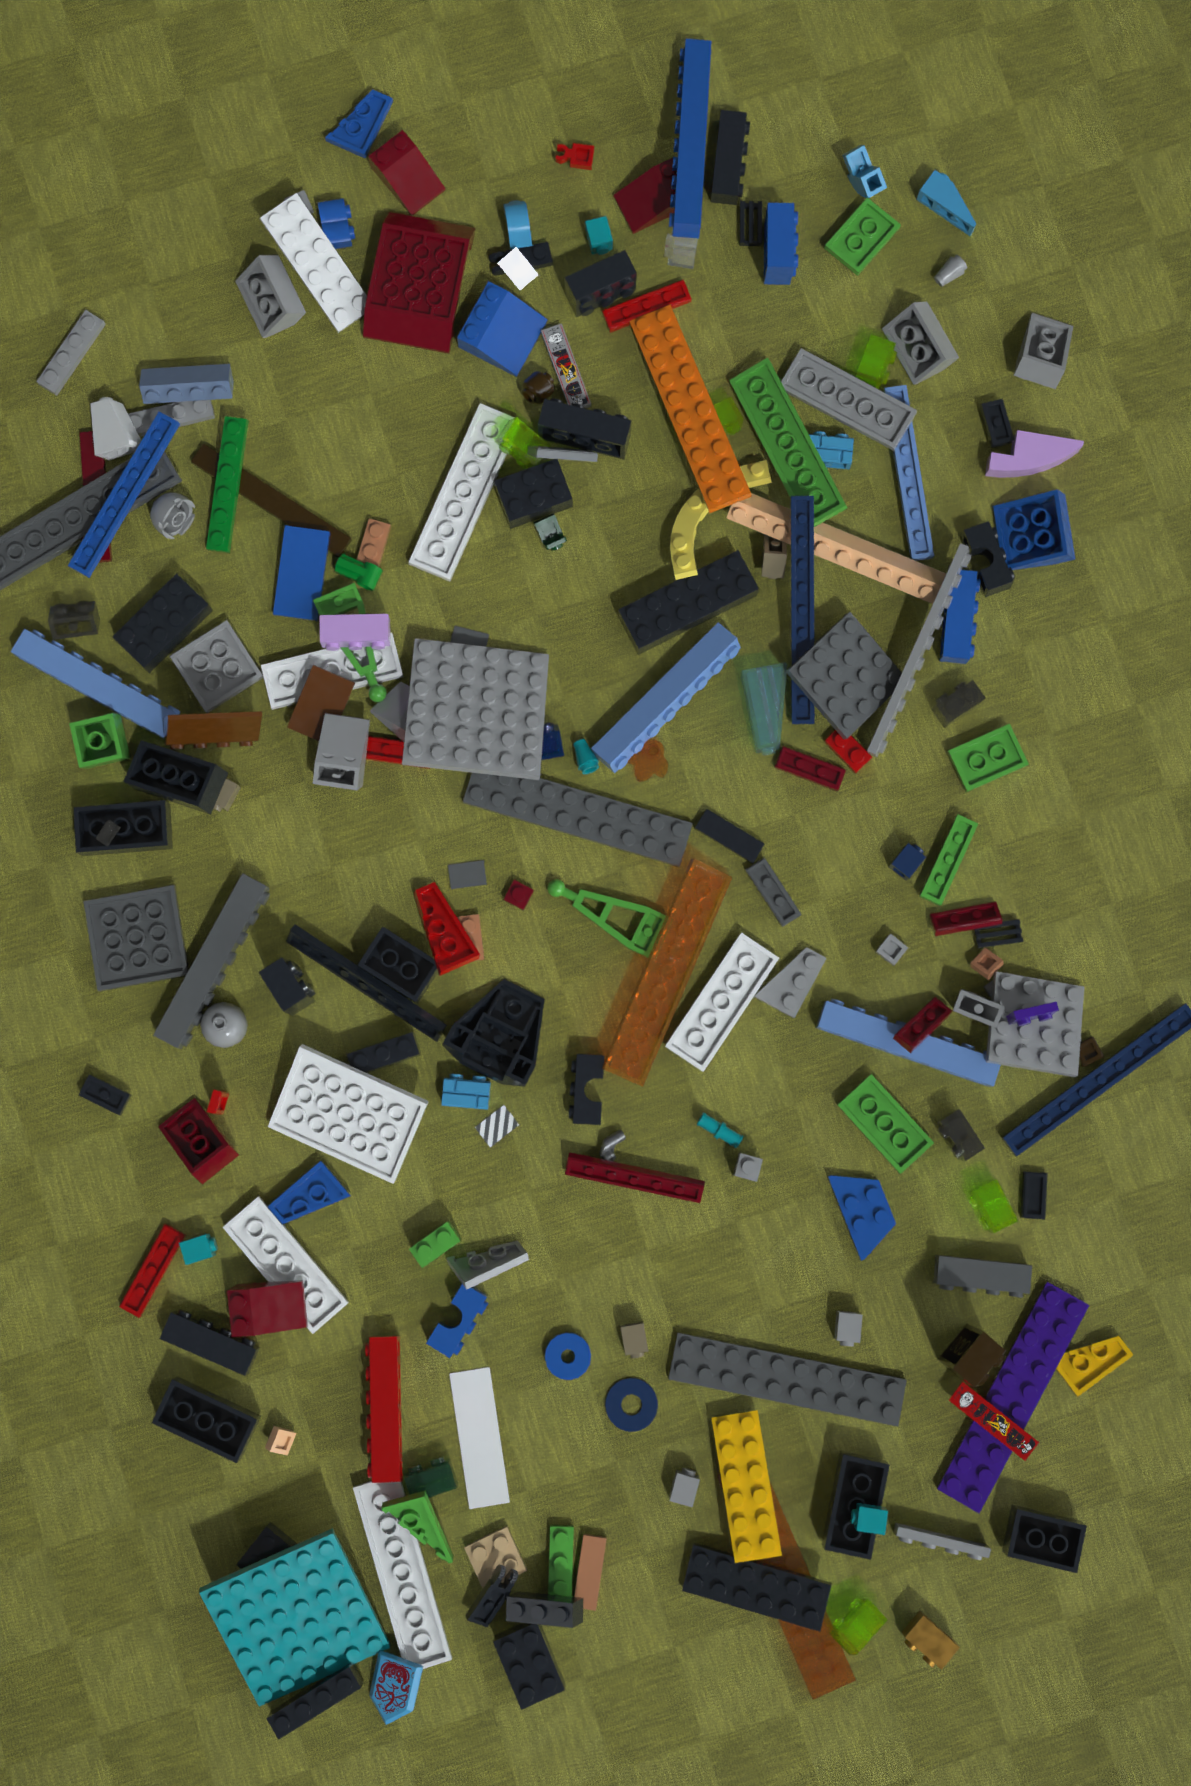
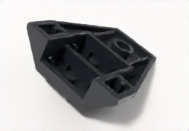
M503 979L452 1025L442 1045L460 1064L500 1084L525 1087L536 1066L545 999Z

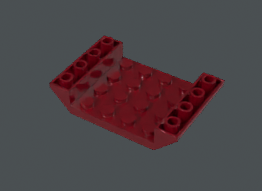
M389 212L382 225L365 304L363 338L450 354L454 336L453 324L468 252L472 249L476 228Z

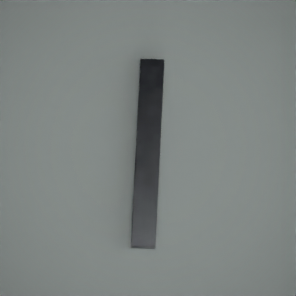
M296 924L290 929L286 940L288 944L434 1041L438 1042L447 1026L445 1023Z

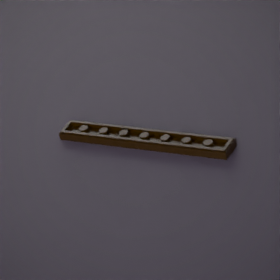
M203 444L191 463L216 479L219 453ZM242 469L238 494L288 526L329 531L328 551L338 558L344 553L352 541L349 536Z

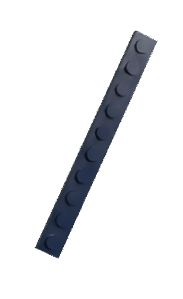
M791 496V662L793 665L814 645V496ZM792 680V724H815L814 704Z
M1185 1003L1001 1137L1015 1157L1020 1155L1190 1030L1191 1009Z

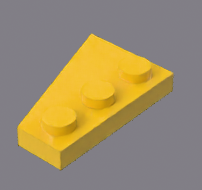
M1116 1336L1064 1353L1056 1370L1076 1397H1078L1131 1358L1133 1353L1123 1340Z

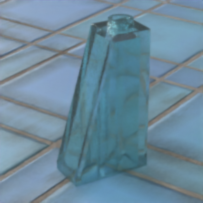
M786 662L743 670L740 675L756 753H762L763 756L776 753L775 750H778L780 747L787 674L785 672L787 671Z

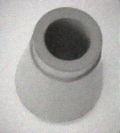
M956 254L947 260L937 275L934 276V279L939 286L943 287L965 274L964 271L968 267L964 260Z

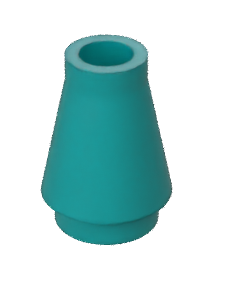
M585 739L576 741L573 746L578 770L582 774H590L599 768L598 758Z

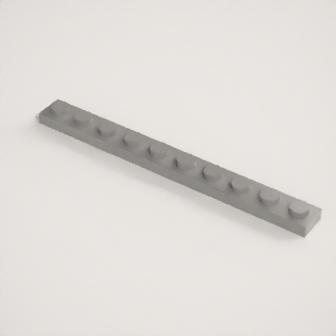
M960 543L870 743L867 752L874 757H878L879 753L883 754L888 741L885 739L888 732L892 733L897 724V720H894L897 712H902L906 704L905 694L907 691L911 692L915 684L914 674L916 670L920 671L924 664L925 658H922L925 650H930L934 641L932 634L935 629L939 630L944 618L941 614L944 608H949L953 596L950 594L953 588H958L962 579V575L959 574L962 568L967 567L970 562L971 555L969 554V547Z

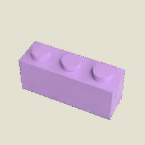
M320 615V643L322 648H326L329 651L339 650V647H348L350 650H361L362 647H371L375 650L384 649L385 646H390L389 615Z

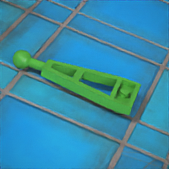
M355 583L313 600L319 615H342L358 608L359 614H366L363 601ZM340 647L359 676L366 677L370 686L368 692L370 699L374 702L383 701L386 698L387 692L384 686L378 684L374 672L378 670L373 649L366 647L369 665L361 667L351 652L352 650L348 647Z
M559 879L551 880L547 886L548 893L551 896H563L574 901L572 906L625 947L646 958H649L668 920V916L647 906L580 889L579 893H576L566 888L563 881ZM584 898L606 903L600 917L581 905ZM613 906L644 914L631 941L606 923Z

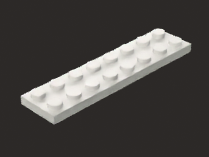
M481 403L479 404L411 555L409 565L449 582L451 581L494 485V480L498 476L521 424L520 419Z
M372 1481L354 1486V1494L401 1658L423 1665V1669L452 1660V1654L419 1540L410 1534L408 1529L400 1526L398 1519L390 1512L385 1513L382 1511V1502L406 1496L402 1481L372 1483Z

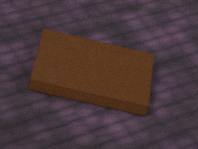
M313 664L287 728L319 741L325 713L342 715L355 682Z

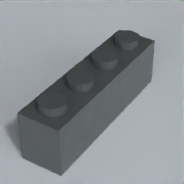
M935 1255L933 1283L939 1284V1289L953 1290L954 1286L963 1287L962 1291L976 1293L978 1288L986 1289V1294L1000 1295V1291L1009 1292V1296L1023 1298V1293L1030 1294L1032 1265Z

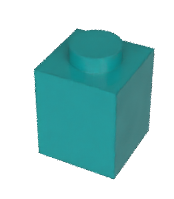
M607 216L585 221V232L591 254L603 255L613 250V239Z
M210 1233L179 1243L185 1265L216 1256L215 1251L218 1250L217 1242L214 1237L211 1238Z
M857 1503L856 1509H852L851 1523L854 1524L856 1531L885 1535L888 1510L883 1506Z

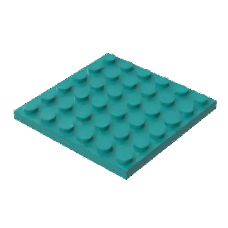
M333 1528L199 1588V1594L259 1707L329 1676L349 1663L353 1665L379 1653L380 1650L384 1651L390 1648V1642Z

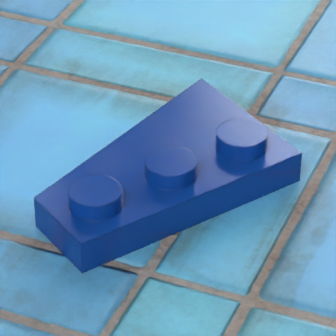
M372 89L356 105L355 110L346 119L344 118L332 133L330 132L325 137L326 142L366 158L390 110L393 99Z
M320 1161L273 1201L268 1208L282 1224H285L348 1198L351 1195L323 1161Z

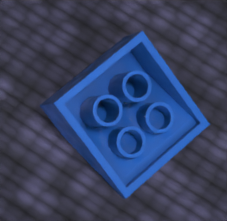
M488 281L457 337L458 347L517 377L548 319L509 291Z
M1056 489L993 506L999 547H1003L1005 550V561L1008 568L1011 567L1012 570L1075 560L1066 496L1060 490Z

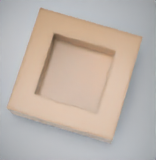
M274 1426L265 1449L288 1456L297 1433Z

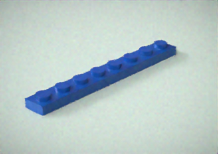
M158 412L69 562L68 566L88 578L91 577L180 426L178 421Z

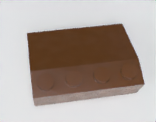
M262 711L167 715L163 718L165 745H170V750L184 749V745L193 744V749L207 748V744L216 743V748L230 747V743L239 742V747L253 746V742L259 741Z

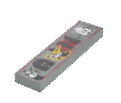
M562 323L541 330L542 338L566 403L568 405L580 404L585 408L591 407L590 399Z

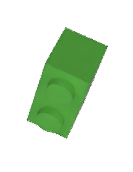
M448 1221L409 1250L421 1268H423L462 1239Z

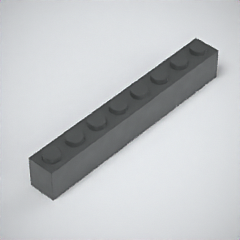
M242 873L153 1036L178 1049L188 1046L193 1036L190 1034L194 1026H198L201 1023L202 1011L206 1005L209 1006L215 996L213 993L214 989L224 981L226 976L224 971L228 965L231 966L237 956L235 951L239 945L242 946L248 936L246 931L250 925L253 926L259 916L257 911L261 904L264 906L270 896L268 891L270 888Z

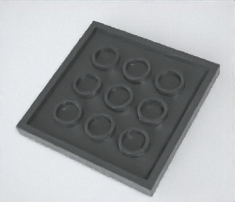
M851 612L846 613L785 671L843 739H847L893 694L902 674Z
M174 885L83 901L97 991H106L187 975L189 967L176 887Z

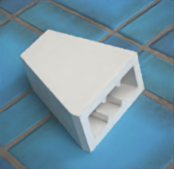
M102 397L99 401L91 403L95 455L112 460L134 453L141 439L124 405L114 401L111 397Z

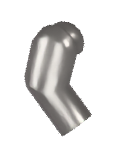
M621 1130L616 1131L603 1140L600 1150L601 1159L615 1160V1145L626 1139Z

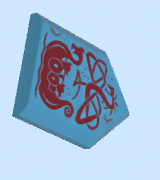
M380 1650L369 1696L385 1725L414 1710L423 1665Z

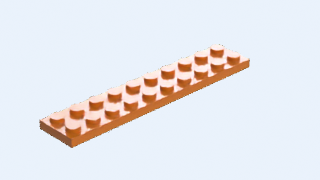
M671 305L629 321L709 513L752 497Z

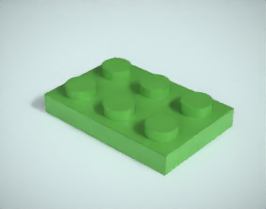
M866 198L826 243L824 249L858 276L900 229L901 224L869 198Z
M1010 724L947 751L966 793L1029 765Z

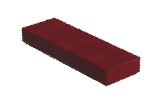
M784 746L775 765V768L836 792L839 791L846 772L843 768Z
M996 901L931 913L929 915L935 937L1002 924L1003 920Z
M934 997L894 1035L893 1039L908 1052L912 1053L951 1015L953 1010Z

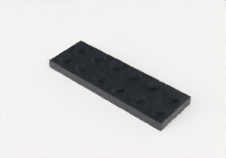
M694 1543L682 1591L820 1632L832 1583L756 1560L735 1563L734 1554Z

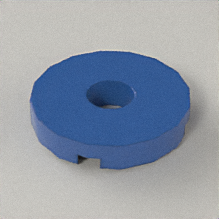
M565 1332L558 1334L546 1347L545 1361L547 1368L554 1376L560 1379L572 1380L579 1378L587 1371L590 1365L591 1351L588 1343L576 1333ZM568 1349L574 1352L575 1358L572 1362L567 1363L562 1360L561 1354L564 1350Z

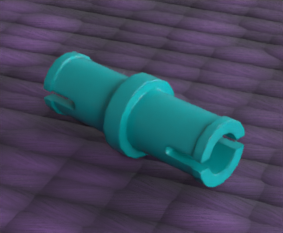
M704 1112L696 1124L712 1133L714 1138H720L734 1148H737L743 1139V1135L728 1128L726 1123L723 1121L720 1123Z

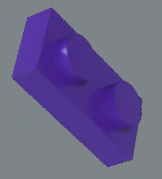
M1057 1002L1016 1010L1006 1017L1009 1025L1017 1023V1026L1020 1027L1030 1024L1031 1020L1038 1019L1039 1022L1050 1020L1053 1018L1052 1015L1059 1011Z

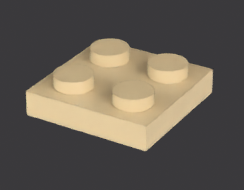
M508 1526L464 1546L482 1589L488 1580L491 1579L494 1569L499 1564L506 1567V1573L501 1583L504 1582L506 1574L511 1569L517 1570L518 1575L527 1571Z

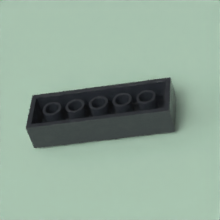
M739 550L697 570L698 575L679 579L618 609V618L638 655L757 596L759 588Z

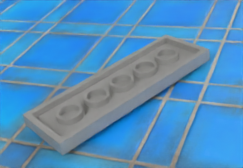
M802 348L781 381L787 394L895 451L917 414L916 409Z

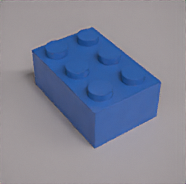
M767 203L764 219V284L790 285L792 277L796 276V268H798V254H796V247L798 246V233H796L798 211H794V203Z

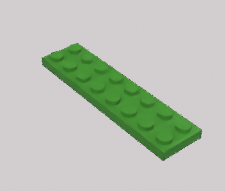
M767 357L730 379L729 381L790 498L791 496H814V527L847 509V505L769 358Z

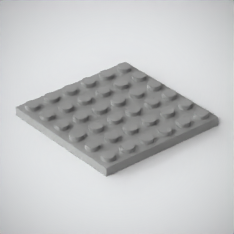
M415 638L402 765L539 780L549 654Z

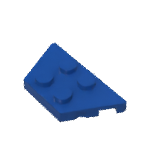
M827 1176L859 1259L861 1261L865 1260L896 1224L879 1180Z

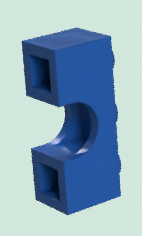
M462 1284L451 1301L462 1312L461 1323L450 1327L439 1322L426 1344L448 1358L453 1353L458 1355L464 1345L461 1342L464 1334H471L477 1324L473 1321L477 1313L482 1315L489 1304L485 1301L488 1295L475 1287L466 1290Z

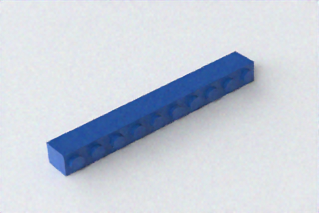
M686 39L685 48H680L679 62H683V66H679L678 80H682V84H678L677 98H681V102H677L676 116H680V120L675 122V134H679V139H674L673 151L677 152L678 155L673 157L672 171H676V176L672 175L671 189L675 190V194H671L670 208H674V213L669 215V227H673L672 237L699 239L712 44L710 40Z

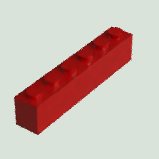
M400 1336L369 1337V1342L365 1344L366 1357H370V1366H366V1381H370V1390L366 1391V1403L370 1405V1414H367L366 1423L367 1429H371V1439H367V1453H371V1463L367 1465L368 1478H372V1483L403 1481Z

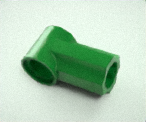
M345 554L339 557L334 570L335 573L355 581L357 585L369 591H374L383 572L381 568L372 563H362Z

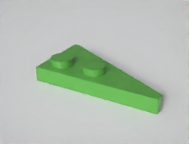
M426 1491L382 1502L383 1512H390L398 1519L400 1526L408 1529L410 1534L424 1545L428 1543L433 1547L438 1557L446 1560L448 1563L453 1562L454 1556Z

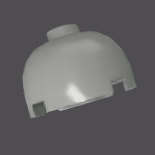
M165 493L153 503L150 513L152 525L164 537L175 539L173 536L176 534L183 535L191 526L195 514L192 513V507L195 508V505L190 499L181 494Z
M227 1002L216 1003L209 1007L203 1014L200 1024L205 1039L212 1045L221 1048H228L241 1042L246 1035L248 1027L246 1016L242 1009L235 1004Z

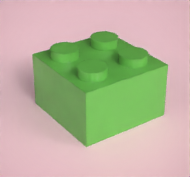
M110 713L69 723L79 768L89 769L131 759L120 714Z

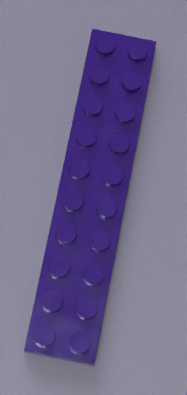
M1046 1282L985 1397L986 1401L1023 1430L1089 1307L1087 1303L1049 1282ZM973 1420L937 1489L980 1514L1012 1450Z

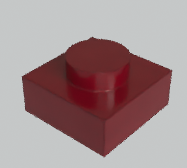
M514 880L503 900L524 911L534 890Z

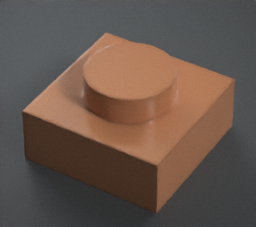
M984 948L970 965L972 969L989 980L1003 965V960L987 948Z

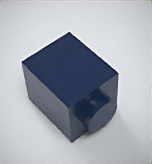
M908 843L890 864L889 868L907 881L925 860L924 851L916 844L910 845Z

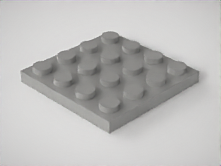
M995 972L993 975L991 1000L1005 1006L997 1028L989 1025L986 1062L1070 1077L1078 1076L1084 986ZM1057 1002L1059 1011L1052 1015L1053 1018L1050 1020L1039 1022L1038 1019L1031 1020L1030 1024L1020 1027L1017 1026V1023L1008 1024L1006 1016L1013 1011Z

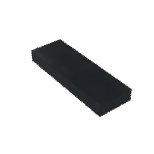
M706 809L695 827V830L752 864L765 845Z

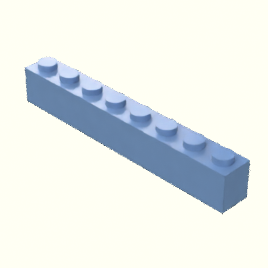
M717 623L591 748L595 756L614 774L619 769L624 768L628 760L635 753L640 752L644 744L650 738L656 736L660 728L666 722L671 721L676 712L682 706L687 705L692 696L698 690L703 689L707 681L714 674H718L729 659L734 658L738 654L741 647L737 637L720 623Z
M26 629L23 630L11 650V653L160 738L164 739L163 718L167 715H179L181 713L170 705L167 708L160 705L161 700L151 694L148 697L142 695V690L131 683L129 686L121 683L123 679L113 673H110L108 676L102 672L103 668L94 662H91L90 665L83 662L84 657L74 651L70 654L63 650L64 646L54 640L49 643L44 640L45 636L34 629L32 632Z
M831 999L830 1002L825 1001L816 1026L817 1029L987 1087H994L1001 1065L987 1063V1051L985 1050L982 1054L974 1051L975 1047L969 1044L962 1043L959 1046L953 1044V1039L940 1036L938 1039L930 1034L910 1053L893 1039L894 1035L906 1023L896 1021V1024L887 1021L888 1017L876 1013L874 1017L865 1014V1009L856 1006L849 1009L843 1006L844 1002L836 999Z

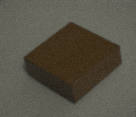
M1094 1036L1080 1042L1079 1062L1082 1067L1104 1057Z

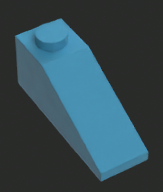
M934 170L920 189L916 200L971 236L976 222L949 177L944 173Z

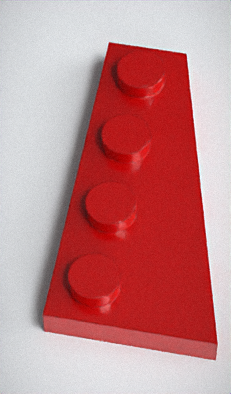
M433 882L416 889L414 897L439 976L479 959L480 953L436 883Z

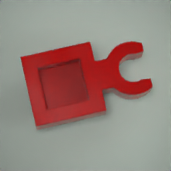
M573 143L572 149H569L564 144H558L557 151L563 152L564 155H556L555 162L563 164L570 161V168L592 170L595 146Z

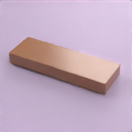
M583 1534L574 1597L584 1598L583 1609L596 1611L607 1537Z

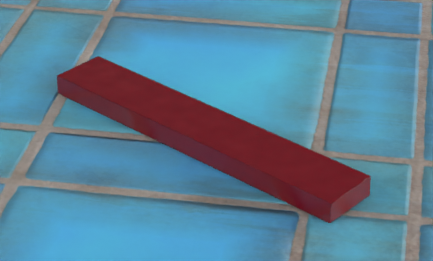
M93 431L79 432L83 487L106 473L105 458L96 456L94 453ZM111 543L99 563L112 562Z
M569 1152L565 1175L696 1203L701 1202L705 1181L571 1152Z

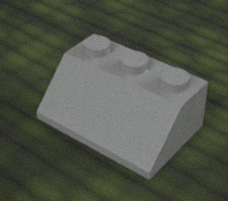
M259 255L235 281L262 338H267L295 325L306 314L279 255Z
M927 301L912 303L882 328L913 385L943 371L959 358Z

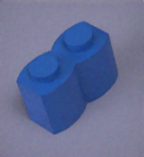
M344 198L318 202L322 231L335 249L352 247L351 240L355 239L353 225L349 226L348 219L352 218L350 205H345Z

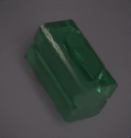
M441 1456L430 1460L431 1465L422 1467L421 1464L409 1467L408 1473L404 1475L409 1495L426 1491L428 1498L458 1488V1481L451 1459L444 1460V1457Z

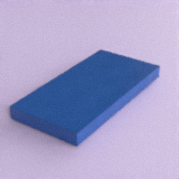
M285 525L273 615L312 621L319 620V613L313 600L322 596L330 539L329 531Z

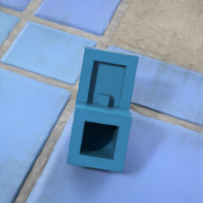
M859 145L842 155L849 174H847L848 179L860 196L870 198L887 188L880 167L872 166L865 145Z
M514 200L503 204L510 249L532 246L528 210L525 201Z

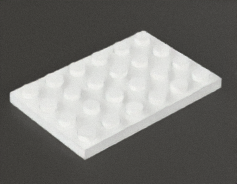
M302 1044L298 1049L268 1127L394 1184L429 1101Z

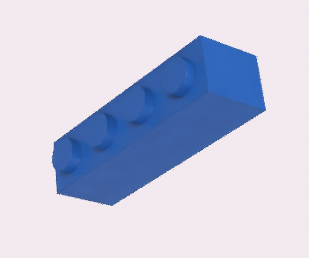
M961 570L959 574L962 575L958 588H953L950 594L953 596L949 608H944L939 658L941 662L966 664L974 656L975 645L971 644L972 636L976 634L977 623L973 622L974 614H977L979 604L975 600L976 592H979L980 579H977L978 571Z

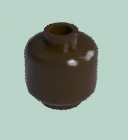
M535 371L522 383L521 393L530 404L541 405L544 399H548L554 393V380L547 372Z

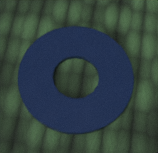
M636 1378L623 1379L614 1384L609 1390L605 1403L606 1412L610 1421L619 1429L628 1432L640 1431L649 1426L656 1416L658 1409L657 1396L652 1387L645 1381ZM627 1395H636L642 1402V1408L636 1415H628L622 1410L621 1403Z

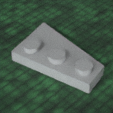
M806 947L754 997L794 1019L827 958Z

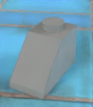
M961 989L953 1011L997 1028L1005 1006Z

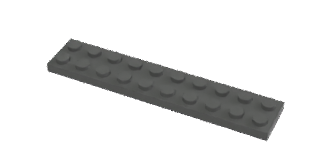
M165 451L128 513L182 482ZM130 459L0 536V590L82 542Z
M472 773L463 803L677 867L681 865L693 824L542 778L533 780Z
M677 1332L668 1378L669 1380L897 1427L899 1426L907 1382L906 1379L679 1332Z

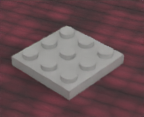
M227 620L170 656L206 713H209L264 678Z

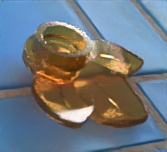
M657 740L647 741L642 750L635 753L628 760L627 764L635 765V776L638 782L648 780L653 774L660 778H664L666 775L668 762L664 757L665 750L661 742ZM655 748L658 752L656 755H651L649 750Z

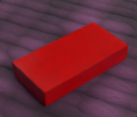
M213 1089L207 1112L218 1115L224 1114L230 1094L222 1090Z

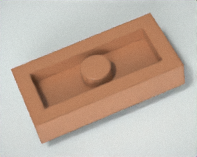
M373 519L368 520L357 557L358 561L380 566L391 529L390 524Z
M479 914L457 917L480 953L479 959L475 961L484 960Z

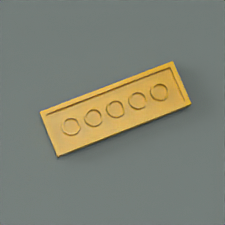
M758 1410L712 1417L735 1563L782 1556Z

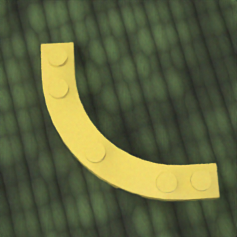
M767 460L740 466L749 488L772 483ZM699 489L683 505L672 528L670 551L676 580L698 575L694 556L696 528L699 521H702L709 512Z

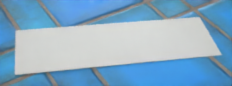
M490 1367L450 1373L469 1509L510 1503Z

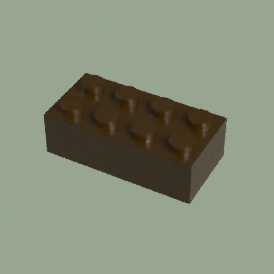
M966 1324L939 1356L938 1360L958 1378L976 1388L977 1385L982 1386L989 1378L987 1373L993 1366L996 1368L1005 1358L1003 1354L1006 1350L984 1331Z

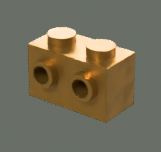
M920 1610L902 1631L903 1636L906 1638L904 1643L914 1652L917 1649L924 1654L922 1659L932 1668L937 1665L942 1670L960 1648L950 1636Z

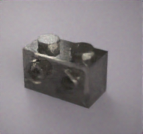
M79 601L74 604L60 603L51 606L48 624L53 640L98 634L100 617L96 602Z
M974 680L969 683L961 682L954 688V693L949 696L945 693L935 700L937 704L932 711L944 728L979 706L986 699Z
M955 1109L936 1121L939 1126L937 1128L938 1132L944 1140L947 1139L952 1146L950 1150L956 1159L960 1158L961 1161H967L985 1149L960 1109Z

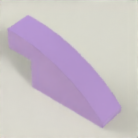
M1017 430L1014 435V442L1012 443L1011 455L991 452L987 459L985 476L999 478L1020 477L1046 471L1077 454L1082 448L1084 441Z

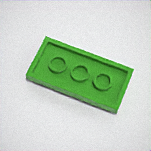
M872 1074L837 1104L842 1112L899 1174L934 1144L929 1136Z

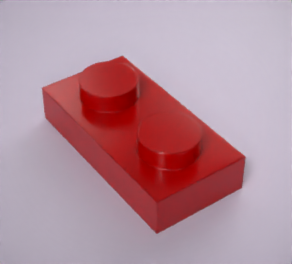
M835 730L824 741L855 774L872 759V756L851 735L847 739H843Z

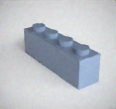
M230 364L141 369L139 387L143 404L231 399L233 398L234 381Z

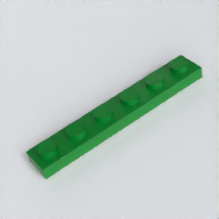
M225 416L206 545V549L209 551L230 553L249 423L244 418Z

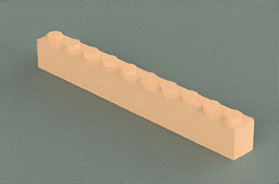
M751 493L752 497L731 505L727 519L791 545V509ZM821 523L814 527V555L922 600L934 603L946 573L828 524Z

